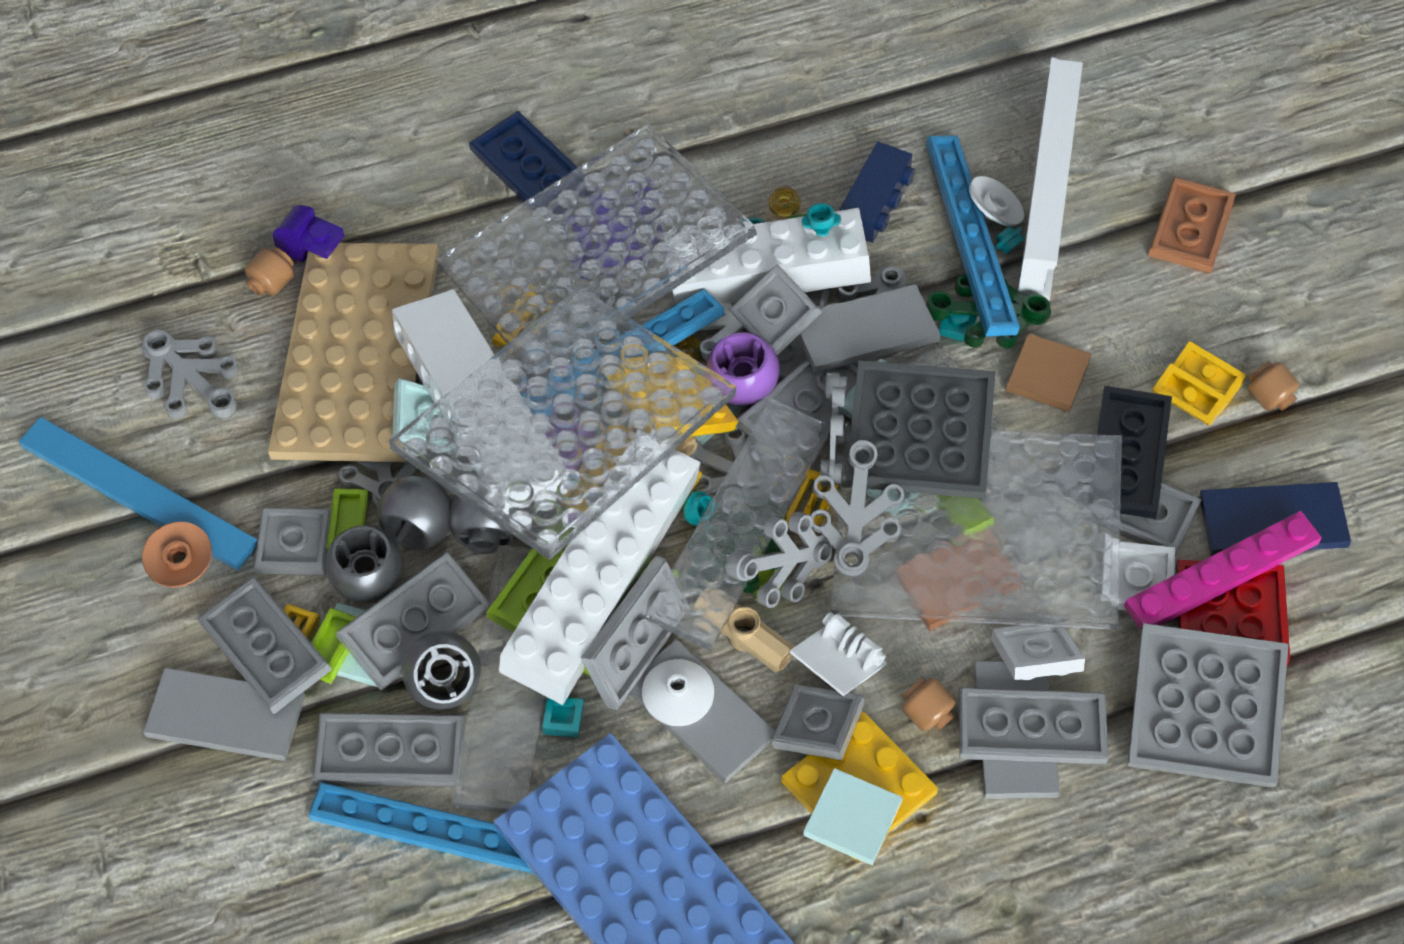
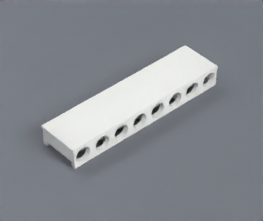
M1051 57L1018 291L1026 297L1030 294H1040L1050 301L1053 273L1058 261L1082 62L1059 60Z
M453 289L392 309L394 335L481 483L487 490L501 517H508L509 510L557 493L560 497L567 496V471L455 290Z

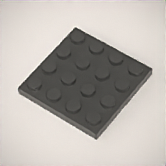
M859 360L849 451L854 443L861 440L871 442L877 449L878 456L876 462L868 469L866 489L884 490L890 484H897L902 487L904 492L985 499L996 371ZM859 452L856 454V459L861 463H865L868 461V456L863 452ZM849 460L847 461L845 487H852L854 467L850 465Z

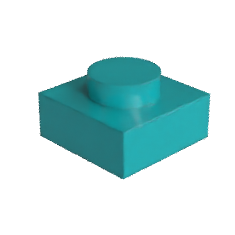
M949 315V317L941 321L939 328L940 336L964 341L967 328L970 325H976L978 316Z
M547 697L542 727L543 735L579 738L584 699L567 698L565 703L561 705Z

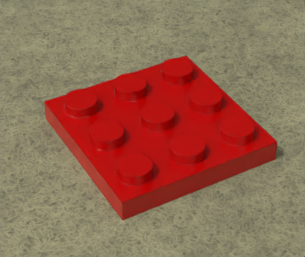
M1177 560L1176 574L1201 561ZM1277 565L1178 616V628L1289 644L1284 565ZM1290 645L1288 646L1287 666L1290 661Z

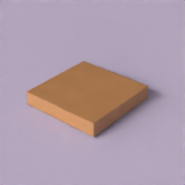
M1028 333L1007 383L1006 391L1070 412L1092 354Z

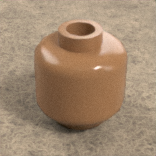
M277 247L273 249L263 248L245 267V273L249 279L246 284L259 296L263 293L276 296L293 278L294 271L292 266L294 263L285 252Z
M1269 360L1248 377L1251 380L1248 386L1249 392L1265 410L1269 411L1278 407L1283 411L1298 399L1294 393L1299 388V382L1282 362L1272 364Z
M921 677L901 696L905 700L902 704L903 712L922 731H927L933 726L940 731L955 717L950 710L955 706L956 700L936 678L925 680Z

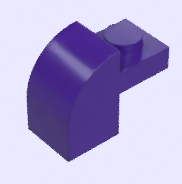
M305 205L293 206L273 232L275 247L281 249L289 257L301 262L306 260L308 251L328 259L344 237L343 228L316 217L314 209Z

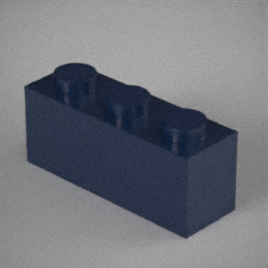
M879 141L874 146L839 209L841 211L859 208L865 240L872 243L878 232L883 233L890 219V210L892 208L897 209L903 192L901 190L904 185H910L915 173V168L911 167L913 154Z

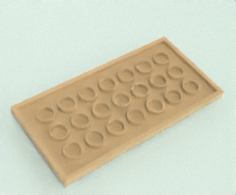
M339 243L328 259L308 251L268 448L270 460L406 462L408 445L392 442L394 384L399 378L418 383L419 375L394 335L392 309L433 295L439 257L438 244Z

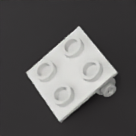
M832 612L828 613L822 621L825 627L789 652L842 696L848 694L887 665V662L884 661L886 655L882 653V647L877 646L870 639L866 638L864 633H860L856 637L858 628L853 626L849 629L851 624L843 619L839 613L834 615Z

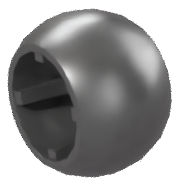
M406 476L397 479L388 486L379 500L377 510L379 526L396 543L413 550L432 548L440 543L450 530L449 506L451 499L438 482L428 477Z
M481 481L463 485L450 501L449 528L452 536L458 543L468 547L469 550L475 553L490 554L508 547L516 540L521 531L524 519L523 507L520 506L509 510V516L502 518Z
M359 525L344 530L333 540L326 553L325 568L331 585L340 595L353 601L371 602L383 598L392 591L402 574L403 559L396 541L388 533L374 526ZM365 570H372L371 572L360 574Z
M435 631L421 636L409 647L402 665L403 682L411 697L428 708L438 710L451 709L467 701L475 692L481 675V662L476 649L463 636L448 631ZM438 648H450L458 651L460 654L452 657L449 652ZM424 658L423 671L418 673V667ZM438 659H445L450 665L448 672L442 676H435L431 673V666ZM458 666H462L465 668L462 680L453 688L451 683L457 676ZM426 680H429L434 685L445 686L446 691L433 692L425 689L423 686H425Z

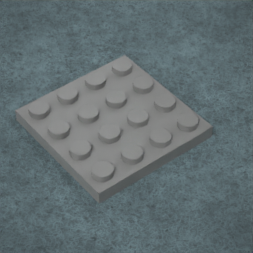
M1143 623L1140 635L1127 766L1275 788L1278 783L1289 644Z

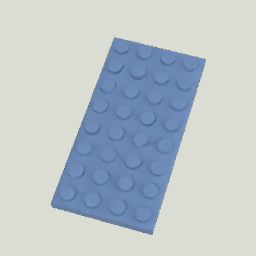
M611 733L494 821L496 829L592 944H794Z

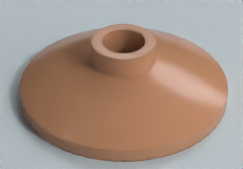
M189 522L169 523L157 529L146 541L142 553L143 567L148 576L157 584L170 588L183 587L195 582L205 573L212 559V545L207 534L197 525ZM179 556H186L182 562L175 563Z

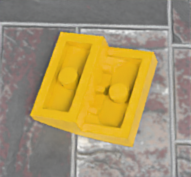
M1189 341L1174 364L1170 363L1153 387L1152 392L1172 396L1171 404L1210 426L1244 384L1247 375Z

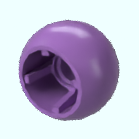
M739 332L728 335L717 342L707 358L706 374L712 390L722 400L736 406L754 405L757 401L771 393L779 378V359L773 347L756 334Z

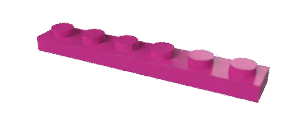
M1299 511L1130 597L1125 601L1124 608L1140 630L1143 623L1161 626L1318 545L1322 537L1302 511Z

